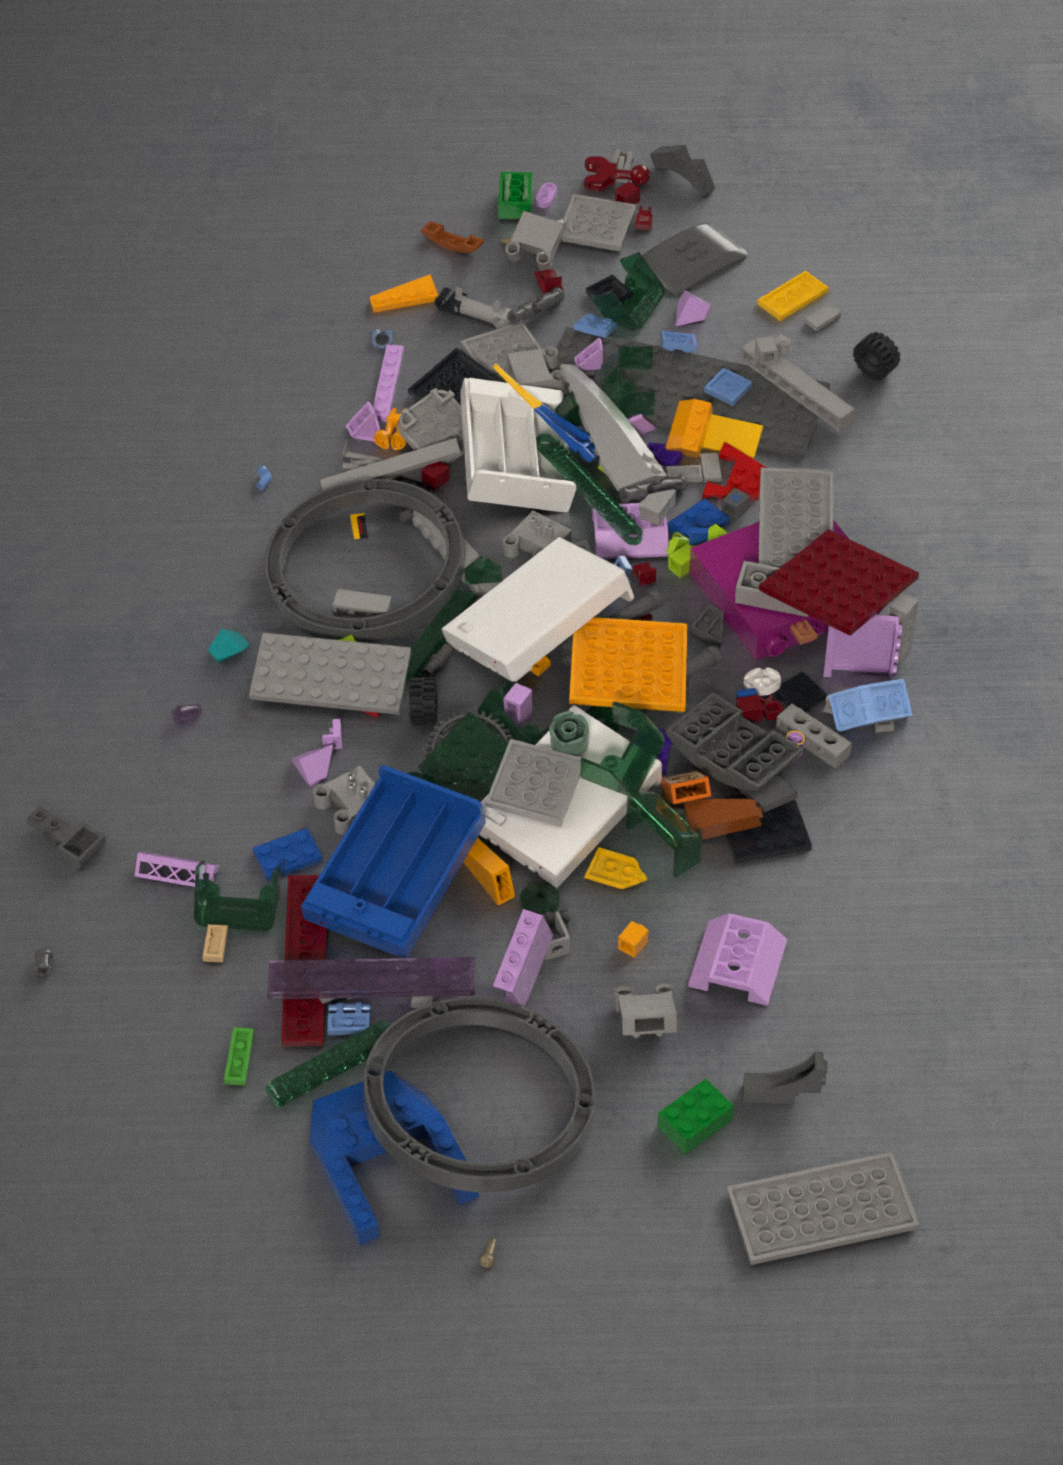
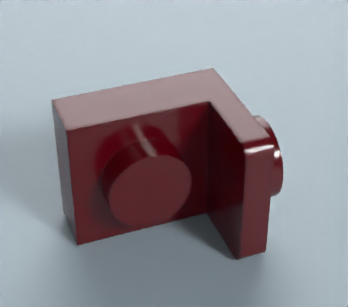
M648 562L631 566V573L639 586L656 582L657 570L655 567L651 568Z

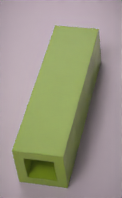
M714 524L708 528V541L728 533L725 529ZM688 542L668 556V569L680 578L689 573L690 549L697 545H689Z

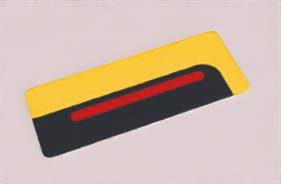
M351 514L354 539L368 538L365 514Z

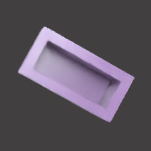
M515 683L504 697V723L521 730L532 716V690Z

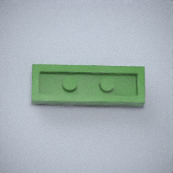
M233 1027L224 1077L225 1084L246 1086L255 1034L254 1029Z

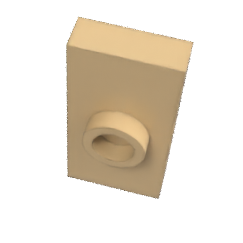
M208 924L202 957L204 962L223 963L229 931L228 925Z

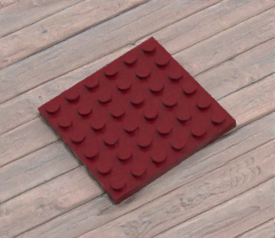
M828 529L759 584V591L851 636L919 579V572Z

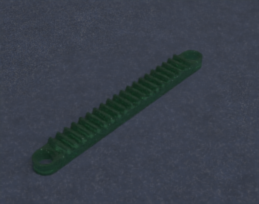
M550 434L538 435L536 438L538 451L567 481L576 484V491L627 544H640L643 531L635 523V519H631V515H627L626 510L623 511V507L619 506L618 502H615L614 497L611 498V494H607V490H603L602 485L599 486V482L595 481L594 477H591V473H587V469H584L583 465H580L579 461H576L570 452L568 453L567 448L564 449L563 444L560 445L559 440L556 441ZM543 441L549 442L548 444H541ZM636 534L638 536L634 538L630 537L629 535Z

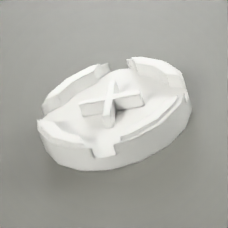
M766 667V670H761V668L750 670L744 676V688H755L759 696L774 693L781 686L780 673Z

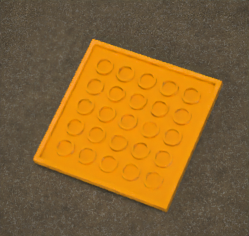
M593 617L573 633L569 704L685 712L687 624Z

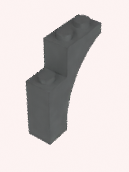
M686 145L662 146L650 153L655 169L664 168L680 174L693 185L700 196H705L715 189L705 160H691Z
M814 1052L806 1061L789 1069L770 1073H744L743 1102L794 1104V1098L799 1096V1093H821L822 1085H826V1073L828 1070V1062L824 1060L823 1052Z

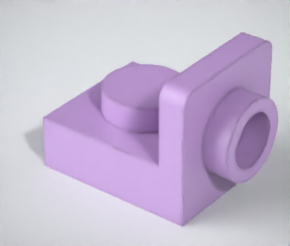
M333 719V727H329L330 734L322 735L323 747L333 745V750L343 749L340 719Z

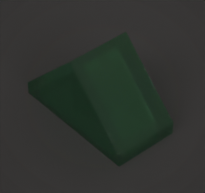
M569 393L555 408V412L573 425L582 426L573 394Z
M481 555L464 568L466 584L502 582L501 566L484 555Z

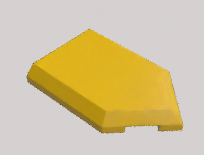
M600 847L597 848L584 876L586 879L618 889H625L647 881V877L640 869L636 858Z

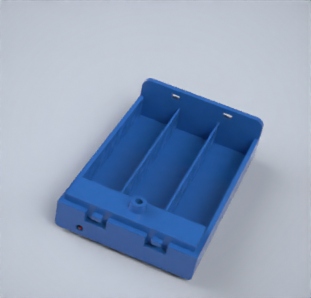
M381 765L378 769L379 779L301 905L304 919L406 960L486 822L482 804L478 800L391 767Z

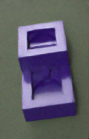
M650 442L647 445L657 462L661 465L678 466L683 458L681 451L666 450L665 444Z

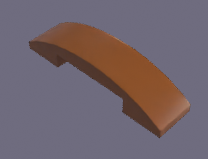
M429 221L421 229V233L437 245L459 253L475 252L484 243L483 239L472 235L466 239L444 231V225Z

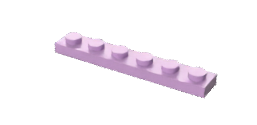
M386 346L373 404L378 421L387 422L386 417L391 411L404 346Z

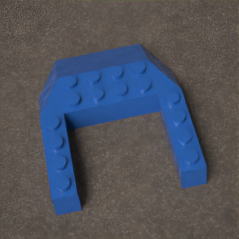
M386 1072L383 1081L384 1094L389 1109L399 1125L416 1141L425 1138L432 1151L467 1162L446 1120L429 1097L394 1072ZM364 1081L313 1100L309 1140L359 1245L378 1238L379 1225L351 1167L387 1153L371 1131L365 1116L362 1096ZM451 1188L459 1205L479 1197V1192Z

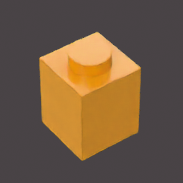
M631 921L618 937V949L635 958L648 943L649 930L645 926Z

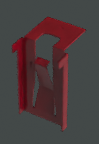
M554 269L534 272L542 294L550 292V289H554L553 286L559 287L563 291L562 276L558 277Z

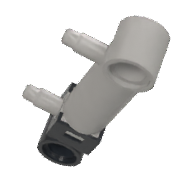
M460 286L456 287V291H453L451 288H444L434 301L436 307L441 311L449 309L450 314L459 317L464 314L491 323L497 329L511 325L507 318L508 311L511 309L507 307L500 309L499 299H494L493 306L467 298V294L462 292Z

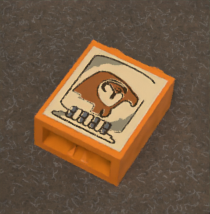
M698 771L662 778L660 783L663 798L673 804L711 796L708 777Z

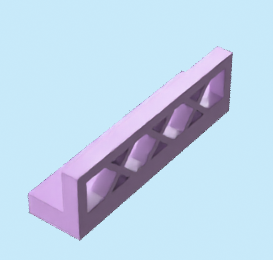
M139 852L134 876L212 890L214 876L219 871V865ZM142 862H148L153 870L148 874L140 873ZM164 865L168 866L172 874L168 877H163L158 869ZM182 869H187L191 874V877L186 881L182 880L177 874ZM202 872L209 873L208 884L200 883L196 876Z

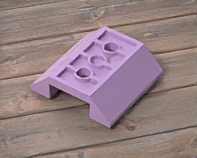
M639 503L591 505L596 556L602 559H617L618 556H625L626 558L669 556L666 553L668 549L667 517L657 526L639 518Z
M729 913L709 920L688 987L708 991L710 983L748 991V1001L768 1006L787 939L770 923ZM740 934H747L749 937L746 938V939H743V938H740L739 935H740ZM734 965L737 966L739 969L736 971H732L729 969V967Z

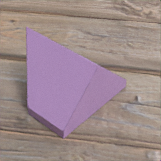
M684 290L677 304L675 326L705 320L712 305Z
M597 338L574 357L575 366L581 371L603 369V348L600 338Z
M368 401L346 425L352 438L374 441L375 433L380 430L376 412Z
M642 414L626 417L639 436L657 429L643 418Z
M333 745L311 750L292 758L293 764L309 787L327 780Z

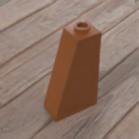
M695 799L684 802L688 832L693 842L762 826L761 818L764 817L762 807L757 806L755 799Z

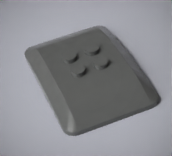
M704 222L658 244L637 258L635 264L639 270L669 294L679 296L683 294L684 290L689 291L745 260L747 251L716 226Z

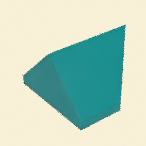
M222 628L208 648V652L219 663L243 651L250 644L239 632Z

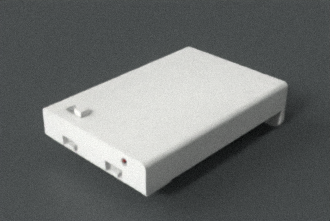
M464 378L460 395L468 500L568 512L576 492V484L572 482L569 447L565 441L509 383ZM520 385L545 406L566 419L563 392L561 390Z
M558 537L441 630L449 646L460 652L463 651L465 655L470 656L480 664L491 668L494 672H498L499 675L516 682L529 672L535 663L618 597L630 602L634 599V595L623 569Z
M574 705L568 711L576 715L581 714L586 718L589 725V745L585 752L577 756L585 758V765L562 826L559 827L486 807L485 802L488 795L480 802L483 807L486 824L479 835L486 840L489 839L490 843L494 846H500V850L522 865H527L528 869L532 872H538V876L556 888L562 884L651 786H659L662 780V764L658 759ZM550 731L541 738L536 746L553 750L550 744Z

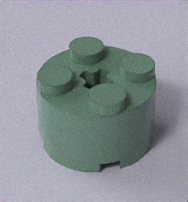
M566 711L559 713L553 718L549 728L550 744L553 750L578 756L588 749L589 725L584 716Z

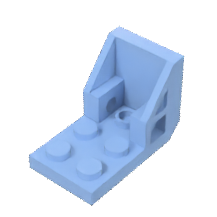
M904 679L862 685L829 695L837 732L913 716Z

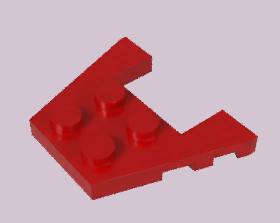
M724 442L719 453V459L734 462V467L725 487L707 482L702 498L718 497V499H724L736 488L749 495V500H758L760 497V470L767 467Z

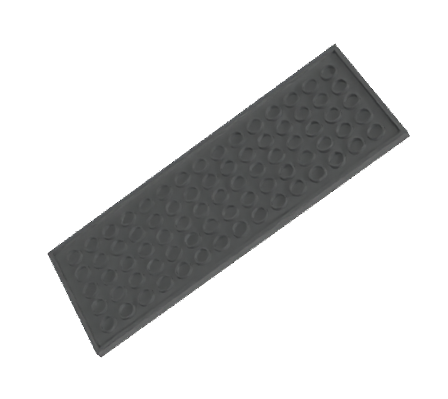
M566 327L557 346V366L553 369H548L549 374L554 370H561V364L575 365L574 357L597 338H600L603 348V369L584 370L582 372L612 400L625 417L642 414L643 418L652 425L671 429L679 401L690 399L702 400L712 403L713 415L763 425L758 448L802 458L805 457L819 417L748 365L678 350L668 351L659 346L612 336L602 338ZM722 368L752 381V387L734 406L704 392V387ZM815 380L828 390L830 389V383ZM566 382V388L563 391L564 405L579 408L573 401L575 398L574 394L569 391L570 384Z

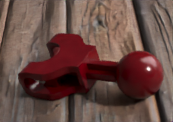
M590 156L585 160L586 170L596 173V175L587 176L584 180V187L589 191H603L608 186H615L616 179H628L638 186L645 185L650 180V171L644 165H636L631 170H616V163H610L601 156Z

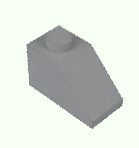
M671 489L648 494L639 503V518L659 526L675 504L676 490Z

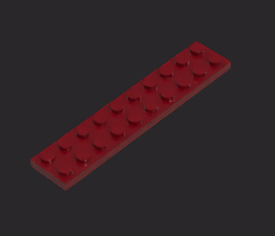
M288 875L282 1047L324 1045L325 1003H321L305 973L326 964L327 928L305 920L301 910V905L320 875Z

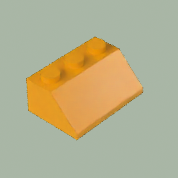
M697 399L679 401L666 444V450L681 451L683 455L699 459L713 412L712 403Z

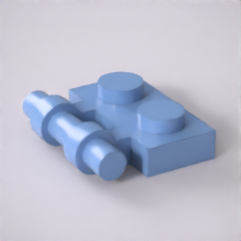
M343 1002L329 1004V1012L337 1013H328V1035H370V1013H362L370 1012V1004H362V1002H356L355 1004H344Z

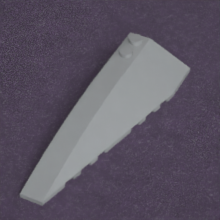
M561 364L560 369L564 379L570 384L569 391L575 396L573 401L580 408L578 413L585 430L590 433V442L595 445V454L600 457V466L616 490L620 491L624 487L628 489L637 484L652 481L658 482L661 479H665L667 475L655 459L654 454L648 449L637 431L612 400L574 364Z

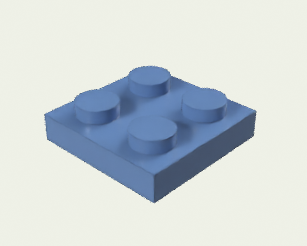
M586 314L574 323L573 330L606 338L617 329L618 323L613 322L610 318L602 319L598 318L595 314Z
M661 330L660 338L662 348H665V350L675 351L677 349L685 353L697 351L695 334Z
M722 368L704 387V392L734 406L752 387V381Z

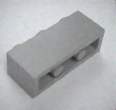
M337 589L333 602V616L362 618L392 611V596Z

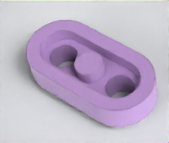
M551 182L543 184L536 195V205L540 208L550 207L557 195V186Z

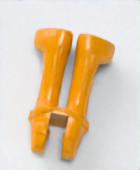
M392 408L386 417L385 430H378L374 435V442L383 449H389L390 442L393 450H400L406 445V440L401 436L397 427L401 415L398 414L397 408ZM394 428H397L396 432L392 435Z

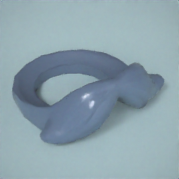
M389 329L383 332L380 330L370 331L372 345L377 349L385 350L387 345L393 344V334L396 331ZM382 334L387 335L389 342L386 345H379L376 343V337Z

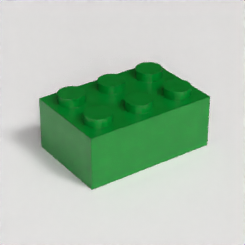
M500 171L498 219H520L523 211L531 213L533 172Z
M705 1078L658 1112L657 1127L684 1154H687L733 1120L734 1105Z

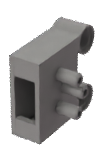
M523 211L511 241L505 247L508 259L511 262L519 261L522 257V249L537 254L536 261L540 271L550 270L552 268V260L565 232L564 224Z
M546 346L543 349L507 353L509 375L519 385L555 389L562 392L565 390L566 381L561 370H554L551 374L548 369H553L557 366L558 349L556 347Z
M532 511L510 534L504 536L503 554L506 557L514 558L518 556L520 548L534 557L558 537L571 543V530Z
M358 766L325 784L315 786L313 789L314 805L317 809L325 810L331 806V801H333L340 809L334 814L335 831L340 835H345L375 783L363 768Z
M659 984L655 988L656 994L633 995L632 988L628 986L617 987L614 990L615 1010L619 1013L622 1034L639 1038L641 1034L655 1033L656 1036H662L663 1033L677 1032L674 987L671 984Z

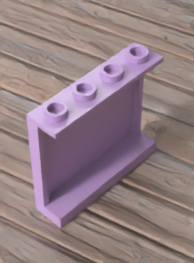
M875 615L851 636L829 626L823 677L831 678L832 670L889 675V681H891L892 676H896L897 665H894V663H898L899 652H896V650L900 649L901 640L897 637L902 635V625H899V617Z
M525 909L522 911L493 984V987L506 991L507 994L504 1000L506 1002L525 1007L553 938V933L543 915Z

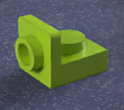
M675 532L668 543L666 553L672 554L688 543L689 539L679 532Z

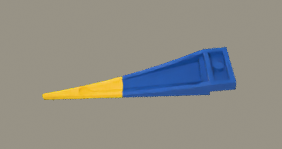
M497 364L493 366L577 455L581 453L582 458L589 463L600 458L595 454V445L590 442V434L541 403Z

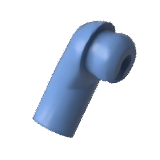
M261 465L257 468L260 481L256 486L258 489L264 490L272 480L270 471L264 465Z

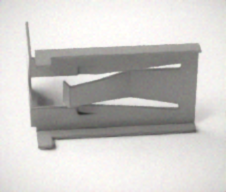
M614 147L611 163H616L617 165L618 162L616 170H623V166L624 170H630L632 159H634V150L628 151L627 154L622 153L621 149L615 150ZM616 179V182L626 183L627 179Z
M346 441L342 453V472L362 467L361 465L382 461L384 458L352 452L346 453ZM344 457L362 459L355 461L351 459L350 463L343 462Z

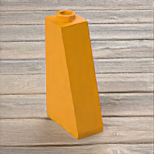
M477 838L463 863L499 906L515 897L510 869L502 859Z

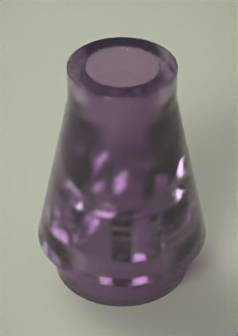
M199 704L178 705L172 709L174 721L181 724L202 714Z

